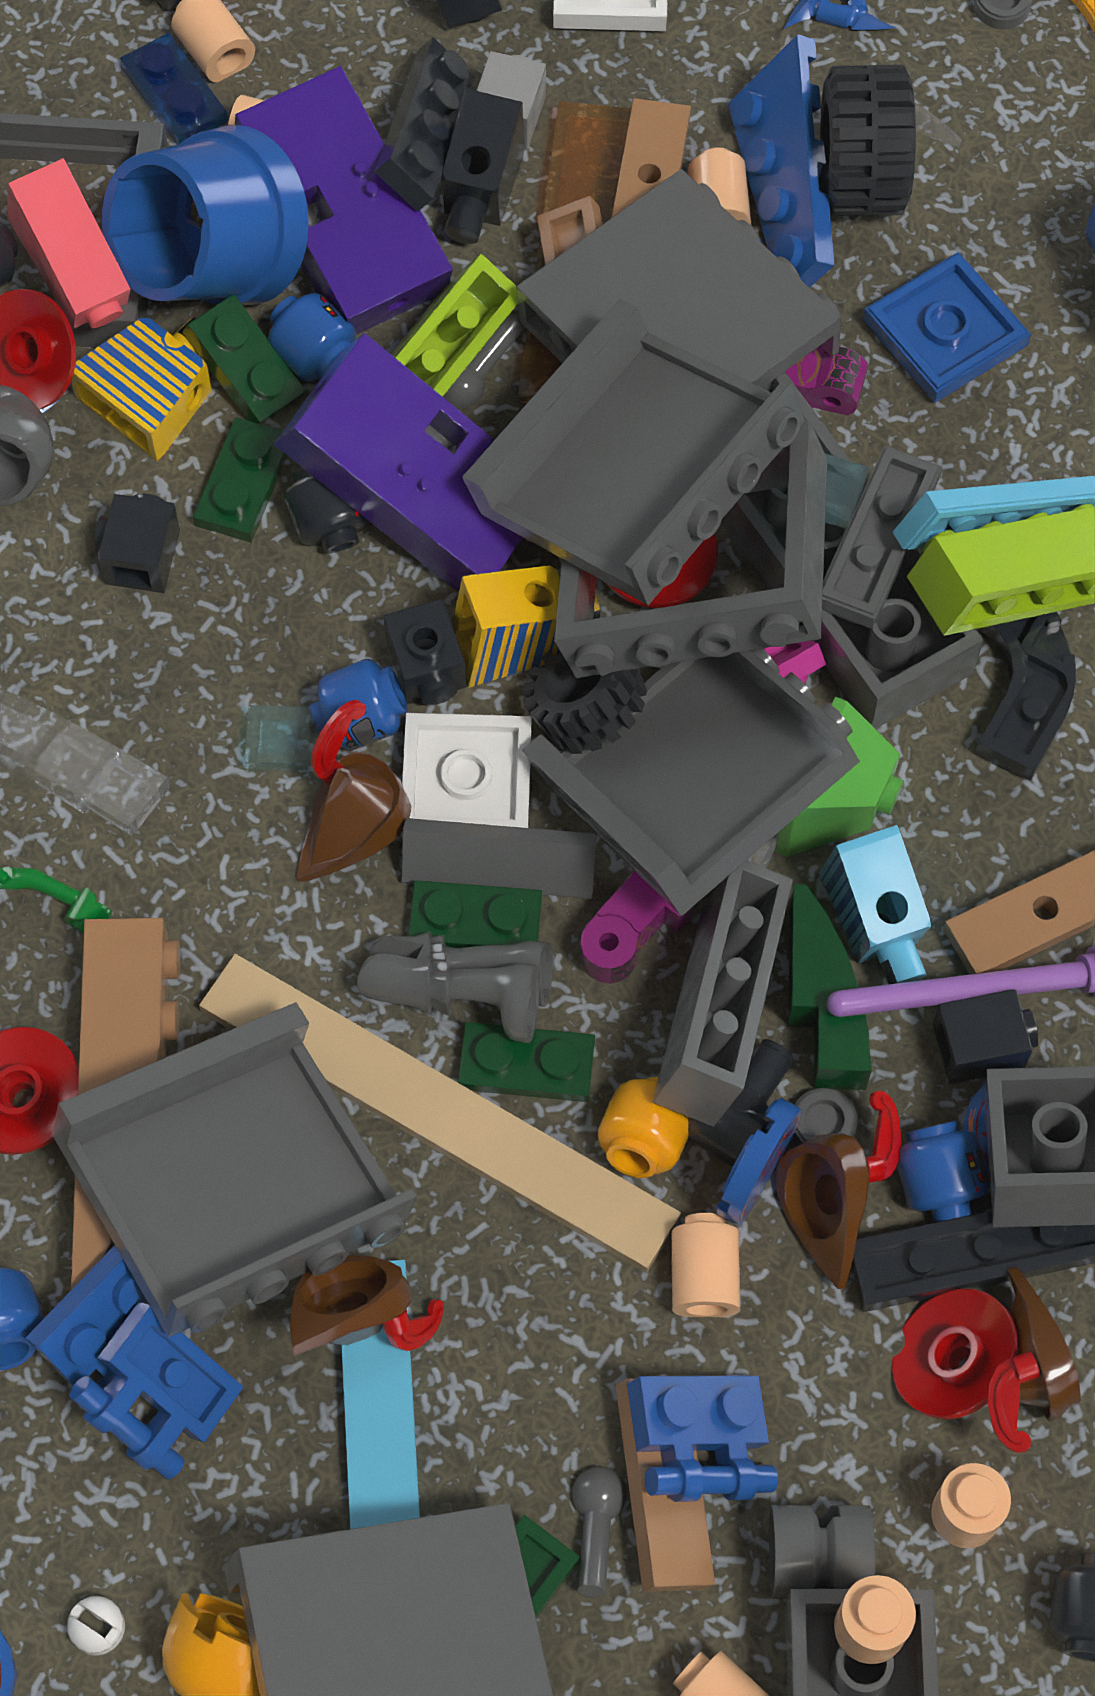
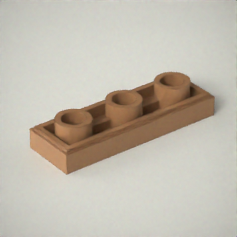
M633 99L612 218L682 168L691 106Z
M1095 850L945 921L943 931L969 975L1001 971L1095 926ZM1037 908L1046 909L1052 914L1053 918L1050 920L1040 919L1033 910Z
M625 1379L616 1384L642 1590L643 1592L707 1589L715 1585L703 1494L698 1501L674 1502L670 1499L669 1495L650 1496L647 1493L644 1481L645 1473L650 1467H663L661 1452H636L627 1383L634 1379ZM693 1451L694 1459L698 1461L697 1451Z

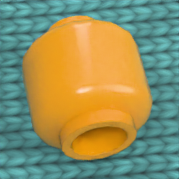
M658 1077L632 1079L620 1084L613 1094L598 1128L599 1144L605 1152L607 1160L616 1170L627 1176L648 1178L671 1170L679 1160L688 1139V1120L690 1117L652 1102Z

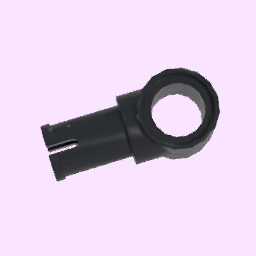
M762 1039L751 1056L743 1091L714 1127L689 1118L688 1140L733 1167L750 1135L754 1136L758 1129L764 1132L770 1122L765 1115V1111L768 1109L767 1102L793 1064L792 1054L779 1043L769 1039Z

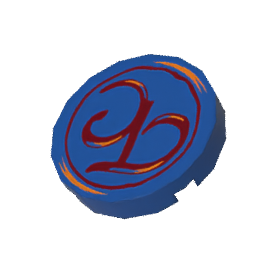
M783 1098L775 1099L765 1111L766 1117L771 1119L765 1131L762 1132L758 1129L754 1136L750 1135L722 1189L724 1194L721 1200L723 1201H720L716 1206L719 1216L737 1226L741 1225L747 1218L777 1168L780 1159L783 1157L800 1121L803 1109Z

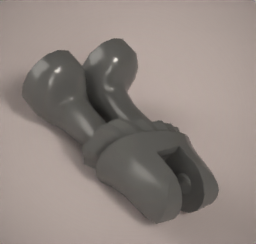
M431 931L417 936H381L370 949L369 957L361 967L357 986L360 993L369 999L407 1005L430 1013L433 1007L447 1016H450L451 999L481 1001L495 1005L500 1009L505 1034L513 1041L530 1043L536 1029L538 1006L545 1007L548 1003L554 974V952L550 942L534 940L507 945L453 948L446 946L444 935L432 937Z

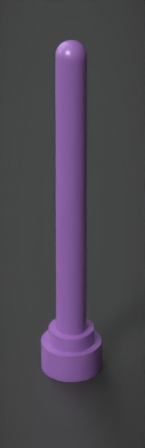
M1095 946L1089 947L1085 954L1078 955L1075 962L838 990L829 995L827 1008L832 1015L845 1017L934 1006L1016 989L1017 995L1079 988L1081 992L1091 993L1095 997Z

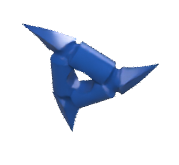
M800 0L784 29L800 21L810 19L811 16H815L818 22L847 29L848 26H851V29L878 30L896 27L877 19L871 14H867L866 0H847V5L834 4L829 0Z

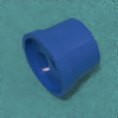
M227 125L192 135L179 145L134 155L118 167L111 177L105 192L102 207L103 236L129 287L141 296L151 300L178 301L203 299L210 303L219 304L235 294L242 305L265 303L281 294L289 286L301 266L306 251L309 227L308 209L304 189L297 171L289 157L274 140L248 126ZM193 199L199 217L203 218L202 226L191 219L190 211Z

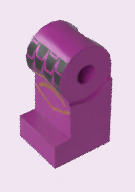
M819 346L785 372L812 409L817 408L848 416L853 414L858 407L868 365L863 356L851 349L839 347V352L832 357Z
M634 871L597 912L582 932L581 961L584 970L591 978L601 983L612 984L624 980L631 975L636 966L637 953L663 924H666L678 934L694 917L695 905L681 916Z

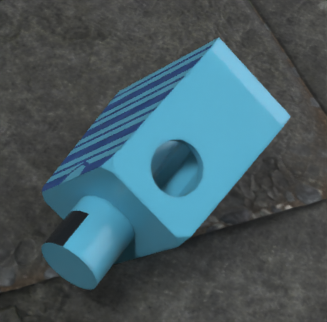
M895 825L836 845L819 875L857 963L878 957L888 984L913 982L925 977L927 974L915 944L930 929L931 922L898 826ZM877 913L887 916L892 924L882 921Z

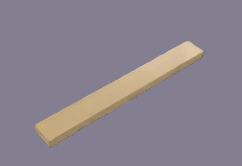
M234 954L200 1003L201 1013L232 1030L297 1002L309 1021L303 1044L331 1089L645 1273L651 1268L671 1235L672 1230L681 1218V1212L237 954Z

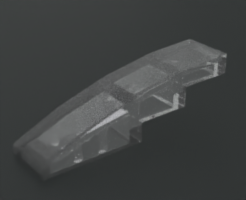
M0 688V767L36 790L41 786L83 814L90 809L133 836L170 789L168 777L73 722Z

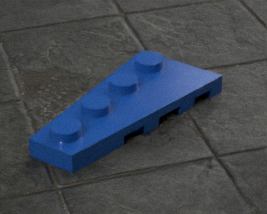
M797 34L728 103V108L741 155L745 161L746 173L767 248L777 258L782 256L791 262L797 270L800 279L810 288L834 266L829 198L827 193L819 192L818 181L822 165L826 164L824 141L815 139L813 113L821 109L819 86L811 84L808 63L817 59L815 39Z

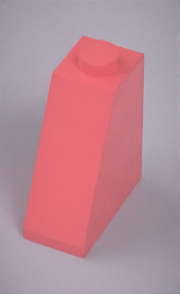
M64 158L8 183L7 218L73 329L87 322L91 328H98L120 317L124 313L122 306L128 304L131 289Z

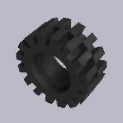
M550 651L541 657L546 664L544 668L534 666L530 671L529 676L534 682L525 683L523 692L527 698L523 701L529 714L551 744L554 743L557 749L564 752L569 748L573 754H582L585 744L588 745L592 752L602 749L601 739L608 737L611 743L621 738L617 729L623 725L630 730L636 722L631 712L642 713L645 703L641 697L647 695L646 686L643 683L644 679L637 669L620 670L603 676L598 674L576 678L563 654L560 652L554 656ZM594 687L587 695L575 701L584 691Z

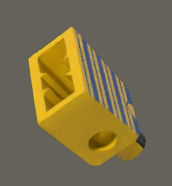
M195 317L189 319L174 335L168 333L152 319L140 318L77 360L71 380L75 397L156 461L166 453L212 391L207 364L182 333L189 323L197 319Z
M549 565L462 577L452 626L465 661L468 688L532 669L534 666L546 665L541 659L543 655L548 651L554 656L561 652L554 641L560 576L555 568ZM596 594L593 619L600 618V607Z

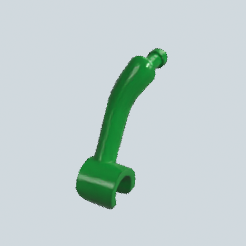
M0 867V889L35 890L69 905L70 908L64 916V920L68 925L83 933L85 919H109L112 914L110 908L96 901V895L88 888L83 887L81 891L76 890L35 868Z

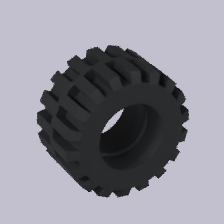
M904 65L832 66L825 78L821 102L820 140L824 141L826 164L822 165L821 185L822 192L828 194L831 216L902 215L909 203L915 171L916 115L913 85Z

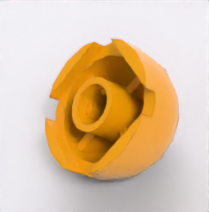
M188 1593L181 1594L170 1618L162 1647L163 1670L173 1689L181 1696H260L243 1607L232 1601L200 1593L195 1606H193Z

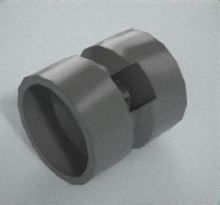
M771 1505L769 1515V1564L772 1598L787 1599L790 1589H850L857 1581L868 1576H875L874 1527L870 1506L831 1505L824 1517H817L810 1505Z

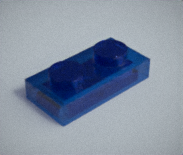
M169 33L120 58L122 70L159 121L164 123L165 129L177 145L192 135L217 128L228 122L226 109Z

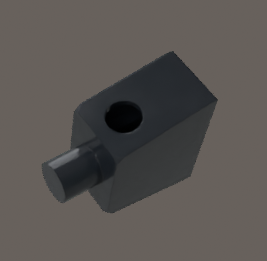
M465 88L441 178L444 213L449 214L445 233L451 239L461 243L474 244L479 240L483 223L501 225L525 152L523 102Z

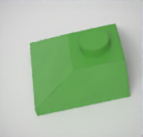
M836 696L832 706L842 714L851 726L853 733L847 737V740L860 762L779 831L775 852L786 857L869 830L878 811L890 815L904 783V780L895 777L900 753L848 701Z

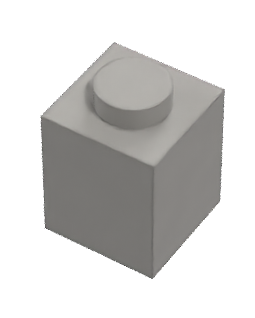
M490 51L477 91L523 102L525 150H528L546 97V64L532 61L521 55L510 56Z

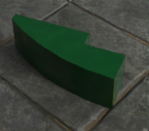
M793 884L789 905L788 1026L814 1027L815 1089L866 1090L872 1072L869 1029L866 1015L837 1017L832 1015L827 1008V999L831 993L838 990L859 988L847 951L827 913L807 884Z

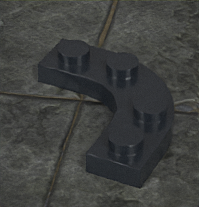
M1057 612L978 628V630L996 642L1008 664L1010 685L1006 696L980 738L975 753L1029 781H1032L1063 726L1072 702L1076 683L1075 655L1071 654L1068 641L1060 626L1062 619Z

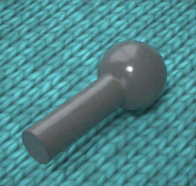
M512 313L508 315L444 394L443 398L454 407H470L482 398L485 390L483 379L525 328L517 316Z
M601 1466L591 1467L583 1471L576 1478L572 1487L573 1504L578 1513L583 1516L578 1592L588 1597H600L606 1592L611 1519L622 1511L627 1497L626 1487L622 1478L610 1468Z

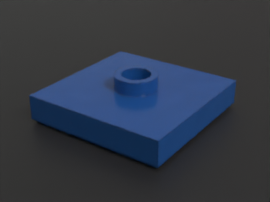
M959 252L866 307L863 315V321L934 404L1028 346L1031 333Z

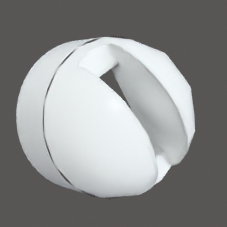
M91 1596L78 1602L71 1610L67 1620V1632L71 1642L80 1651L89 1655H102L113 1650L120 1643L125 1630L123 1614L121 1615L122 1612H120L119 1607L112 1600L102 1596ZM84 1610L89 1611L97 1619L104 1621L112 1627L105 1638L78 1620Z

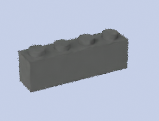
M746 860L705 895L653 1103L714 1127L743 1091L793 879Z

